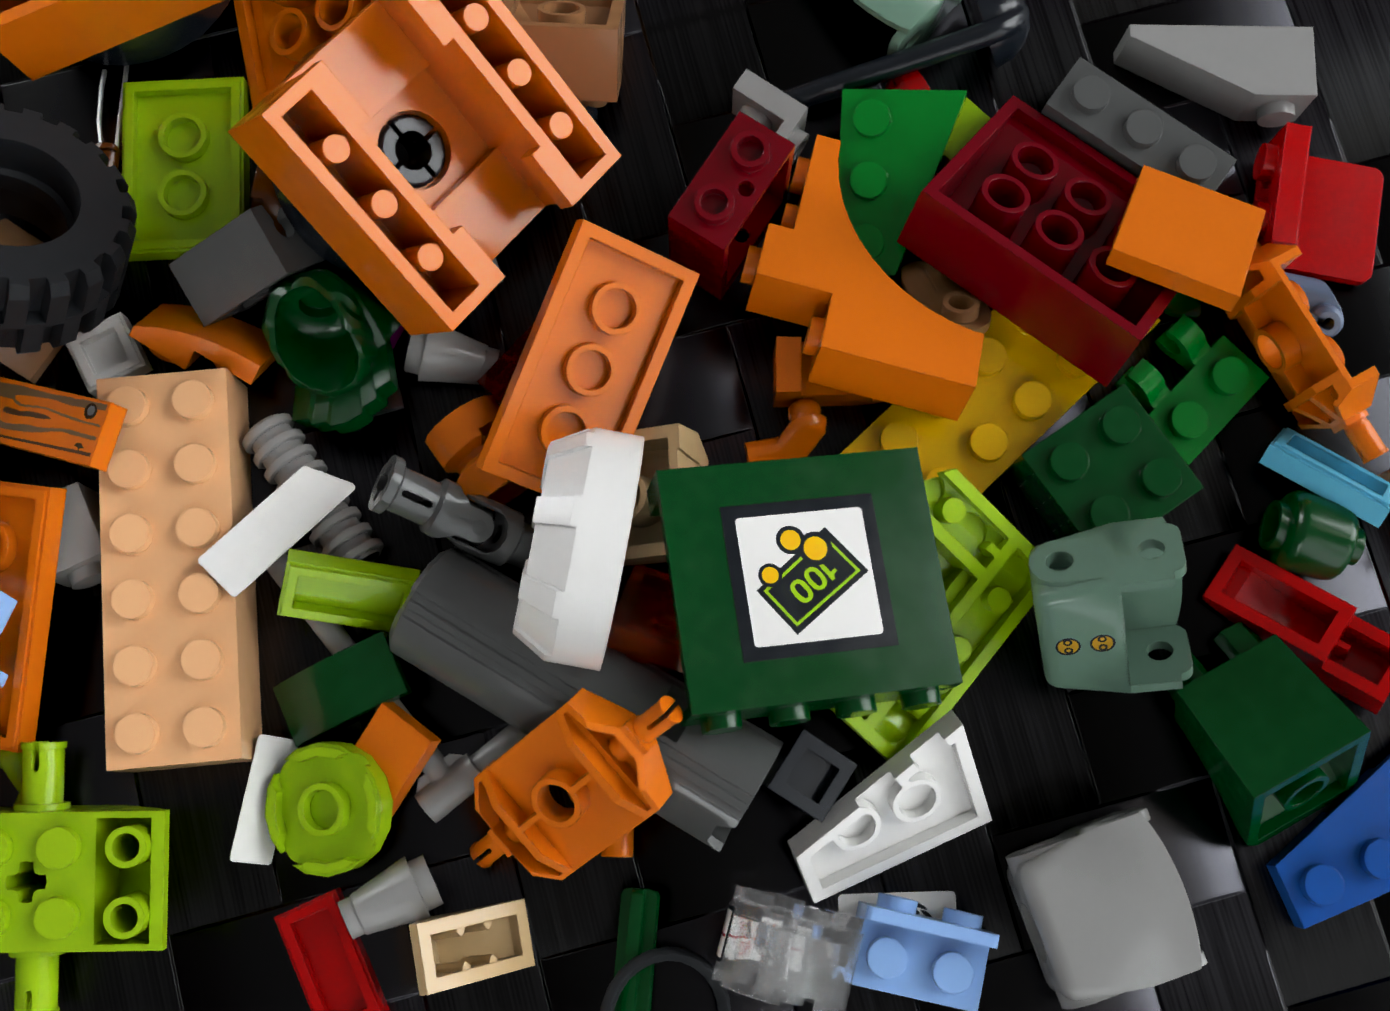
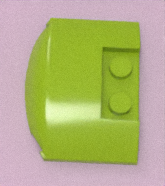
M947 469L938 472L939 477L924 480L963 683L940 695L942 704L938 706L904 711L901 708L900 700L876 703V713L842 719L886 761L955 706L1033 606L1028 563L1030 552L1034 546L957 469Z

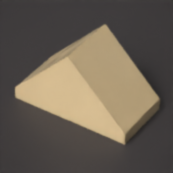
M525 899L435 915L409 925L419 996L438 993L535 966Z

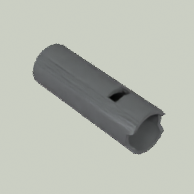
M455 546L440 552L426 566L411 587V592L402 608L398 610L389 631V648L392 653L526 735L562 707L581 688L589 690L636 715H641L664 695L670 696L676 701L659 718H662L678 704L683 712L688 708L685 683L610 637L608 638L600 671L543 661L513 634L520 583ZM742 719L743 729L718 735H702L701 725L680 727L679 722L657 738L673 793L656 814L718 852L724 846L731 829L736 828L784 743L746 719Z

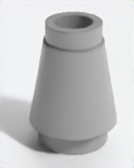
M455 330L452 332L411 335L404 371L417 374L418 381L475 385L480 383L492 386L500 350L490 348L488 345Z
M423 855L408 862L405 856H403L363 886L349 894V897L337 902L353 940L364 934L369 935L418 920L431 918L429 911L444 904Z

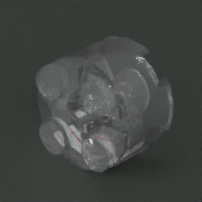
M736 885L734 895L728 906L711 979L720 981L719 985L726 989L780 1006V1002L803 1006L804 1001L813 1004L812 1011H845L864 935L861 933L864 919L829 908L823 910L805 905L806 901L772 891L764 892Z

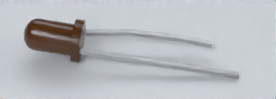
M129 65L124 66L114 144L103 142L101 121L104 87L107 76L106 69H102L99 85L96 120L99 143L95 145L109 158L107 167L115 165L118 170L119 163L122 161V151L119 149L122 128L123 82L128 81Z

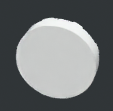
M595 427L551 441L548 445L540 486L542 493L541 496H537L532 519V528H534L529 559L525 561L518 593L519 601L513 626V634L543 661L596 671L601 669L612 625L633 518L645 438L643 436Z

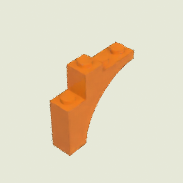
M817 134L810 159L798 156L792 176L789 193L800 195L798 205L786 203L781 224H768L762 248L753 245L749 246L740 283L752 285L746 311L808 327L802 349L803 354L813 356L808 382L957 421L976 388L984 333L963 327L927 308L906 293L876 263L859 239L848 217L842 199L838 165L841 140Z

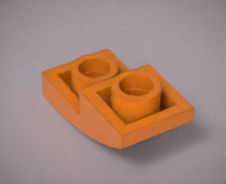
M161 304L136 323L129 334L130 337L148 347L159 359L174 363L184 370L202 355L212 361L217 368H227L237 378L250 385L275 361L262 329L234 317H229L204 327L194 308L187 305Z

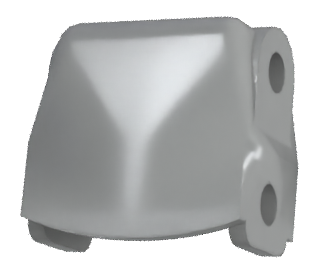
M1132 807L1113 812L1072 827L1053 838L1025 847L1005 857L1008 864L1007 878L1045 980L1048 986L1056 992L1062 1009L1081 1008L1125 992L1155 987L1198 971L1208 963L1203 950L1200 948L1198 930L1185 887L1165 845L1148 822L1151 820V817L1146 807Z

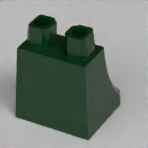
M1239 621L1221 631L1213 639L1212 651L1223 664L1208 672L1191 652L1193 675L1183 681V689L1168 690L1175 702L1174 719L1211 777L1238 833L1247 845L1256 846L1332 803L1351 789L1358 780L1371 730L1276 634L1262 640L1243 622Z

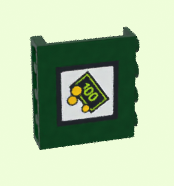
M917 447L656 470L647 489L650 516H660L684 676L688 708L683 712L680 727L701 725L702 735H718L743 729L742 719L768 716L770 727H782L810 721V711L835 708L836 718L838 719L855 718L876 713V703L900 700L901 708L904 711L919 710L942 704L940 695L963 683Z

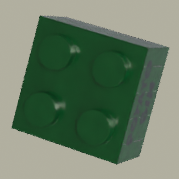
M1125 383L1021 455L1006 471L1056 539L1108 523L1163 517L1204 488L1200 480Z

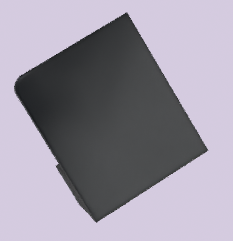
M795 725L777 727L775 732L787 741L776 757L762 785L787 800L789 804L822 823L857 767V764L805 729Z

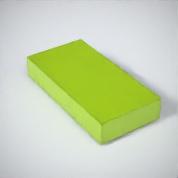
M289 549L277 615L389 632L398 610L402 608L411 592V587L420 576V570Z

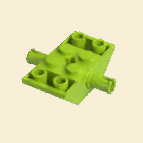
M67 741L21 742L20 803H14L13 806H0V953H8L10 958H16L13 1011H60L58 993L59 958L61 954L66 952L163 951L167 949L170 809L134 805H71V801H64L65 748H67ZM39 875H46V887L42 884Z

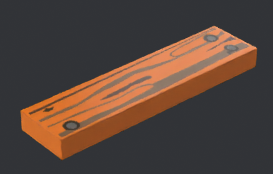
M0 377V445L106 472L128 409L112 402Z

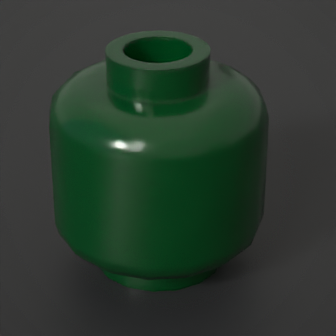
M1296 490L1289 492L1281 500H1274L1268 505L1261 519L1258 540L1259 546L1266 550L1269 561L1293 574L1316 580H1332L1340 575L1347 565H1355L1359 561L1365 548L1366 534L1362 528H1359L1358 517L1350 510L1313 492Z

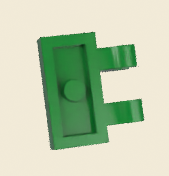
M1182 315L1175 324H1170L1154 341L1161 351L1186 370L1178 381L1168 389L1161 373L1151 363L1142 358L1134 367L1131 366L1114 385L1118 388L1124 383L1186 464L1190 465L1270 377L1224 335L1209 346L1201 328L1192 319Z

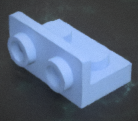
M881 892L878 894L877 904L863 901L858 902L843 978L845 983L965 1011H978L989 948L997 949L1000 937L996 933L982 929L984 916L947 907L943 909L942 919L916 914L918 901Z

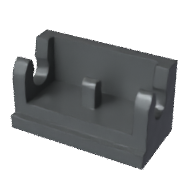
M259 205L248 209L168 264L204 327L245 312L267 298L270 290L279 282L301 272L311 270L325 261L296 232L282 207L278 210L277 220L284 228L286 237L278 232L274 225V220L264 207Z

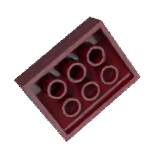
M1014 95L921 191L897 240L900 245L1105 387L1108 386L1177 294L1174 290L1106 265L1137 177Z

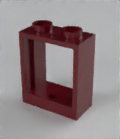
M741 111L734 118L668 215L669 260L699 273L696 285L719 300L723 298L743 268L749 246H758L766 234L768 224L774 222L786 204L795 150L794 143ZM739 231L748 234L747 241L745 242L736 241L735 236Z

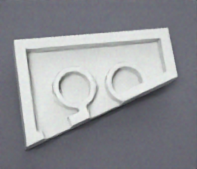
M951 709L834 803L822 823L814 819L787 841L814 904L992 821L962 722Z

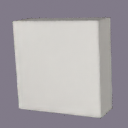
M122 312L104 319L90 332L84 334L78 332L77 339L66 344L88 392L96 398V379L138 376L153 371L140 342L129 336L133 327L129 319Z

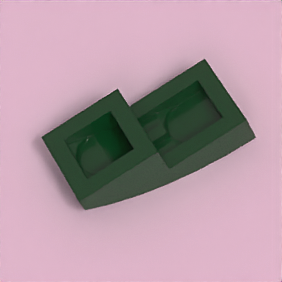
M383 631L313 664L273 687L296 747H302L359 721L358 717L378 709L381 703L396 701L413 693L398 656L390 651L389 634Z

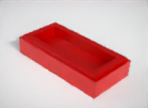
M341 888L329 891L274 917L311 1011H390L361 937L352 939L337 903L345 899Z

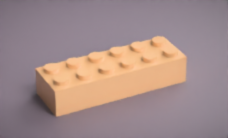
M227 368L96 379L97 399L112 402L128 409L107 471L99 470L106 771L144 772L251 762L257 738L262 734L256 580L238 596L233 597L198 563L201 555L253 510L250 454L242 446V441L249 431L248 388Z

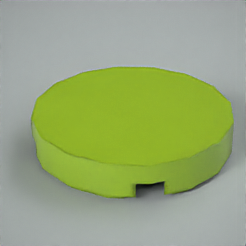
M323 741L294 750L285 759L288 761L283 765L280 773L273 775L267 788L265 818L272 842L280 853L286 852L290 859L297 863L293 865L305 874L331 877L363 867L381 850L391 829L393 799L386 775L371 755L352 743Z

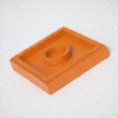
M1143 165L1115 236L1106 265L1232 312L1241 297L1266 210Z

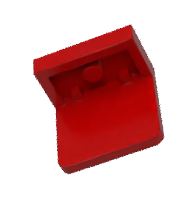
M1287 122L1269 143H1263L1260 146L1254 161L1253 179L1256 180V187L1252 205L1266 210L1257 242H1260L1262 246L1272 243L1297 245L1303 254L1291 262L1284 269V272L1354 286L1362 285L1373 274L1384 184L1383 174L1380 170L1373 167L1309 156L1312 126Z

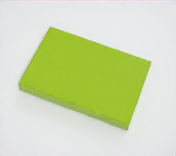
M244 76L123 82L122 176L129 186L127 192L133 198L137 212L134 226L137 231L129 262L177 259L250 209V156L228 133L249 112V86Z

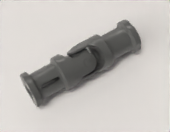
M397 455L391 456L383 466L371 491L368 503L370 511L382 514L387 510L419 524L420 532L431 538L447 537L456 548L490 564L502 566L508 563L523 570L526 559H529L534 533L532 525L524 521L523 513L482 495L467 494L466 496L458 483L447 478L437 482L406 467L405 459ZM402 492H411L417 496L422 497L423 500H414L406 495H403ZM491 509H493L494 512H495V520H494V521H493V511H492Z

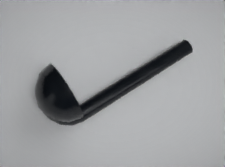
M977 0L982 19L981 23L789 88L783 92L809 108L841 97L842 89H864L988 46L997 69L1011 61L1025 45L1030 30L1029 8L1025 0Z

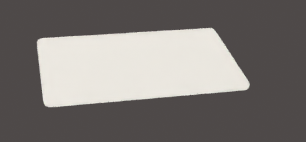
M303 466L201 555L198 563L231 596L236 597L355 490V485L308 466Z

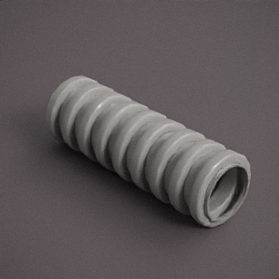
M277 413L262 419L249 429L242 441L245 451L249 454H254L253 462L258 469H266L264 477L268 483L278 484L276 489L303 466H308L324 473L328 470L323 460H315L316 450L311 444H304L305 435L301 429L293 428L295 422L292 421V417L288 413ZM349 496L310 530L312 533L309 540L314 547H323L321 554L375 562L380 557L384 548L380 538L370 537L373 532L368 522H359L362 516L356 506H348L351 500Z

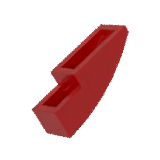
M1236 544L1205 591L1202 600L1233 624L1239 621L1243 622L1262 640L1276 634L1327 687L1377 715L1390 694V634L1356 617L1357 607Z

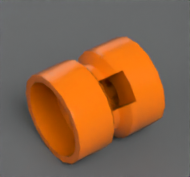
M484 395L461 405L445 416L429 432L425 443L446 473H459L460 476L457 483L461 486L466 496L467 494L482 495L506 505L528 488L483 471L475 466L500 407L492 395Z

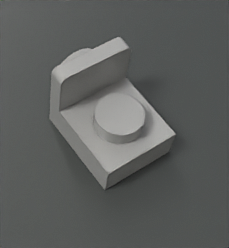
M746 69L733 87L732 113L737 116L739 111L794 143L793 165L798 156L803 152L810 137L805 132L808 107Z

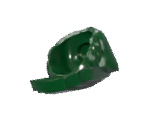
M312 269L279 282L270 290L262 330L274 359L286 370L288 377L295 383L292 421L307 428L316 427L322 432L337 430L339 433L344 434L358 431L371 423L374 414L387 407V398L398 390V379L390 338L401 324L375 296L346 274L337 270Z

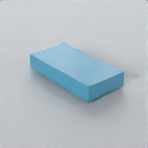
M1288 427L1287 429L1283 428L1275 437L1259 461L1264 466L1313 493L1343 506L1357 517L1377 528L1380 527L1390 512V482Z

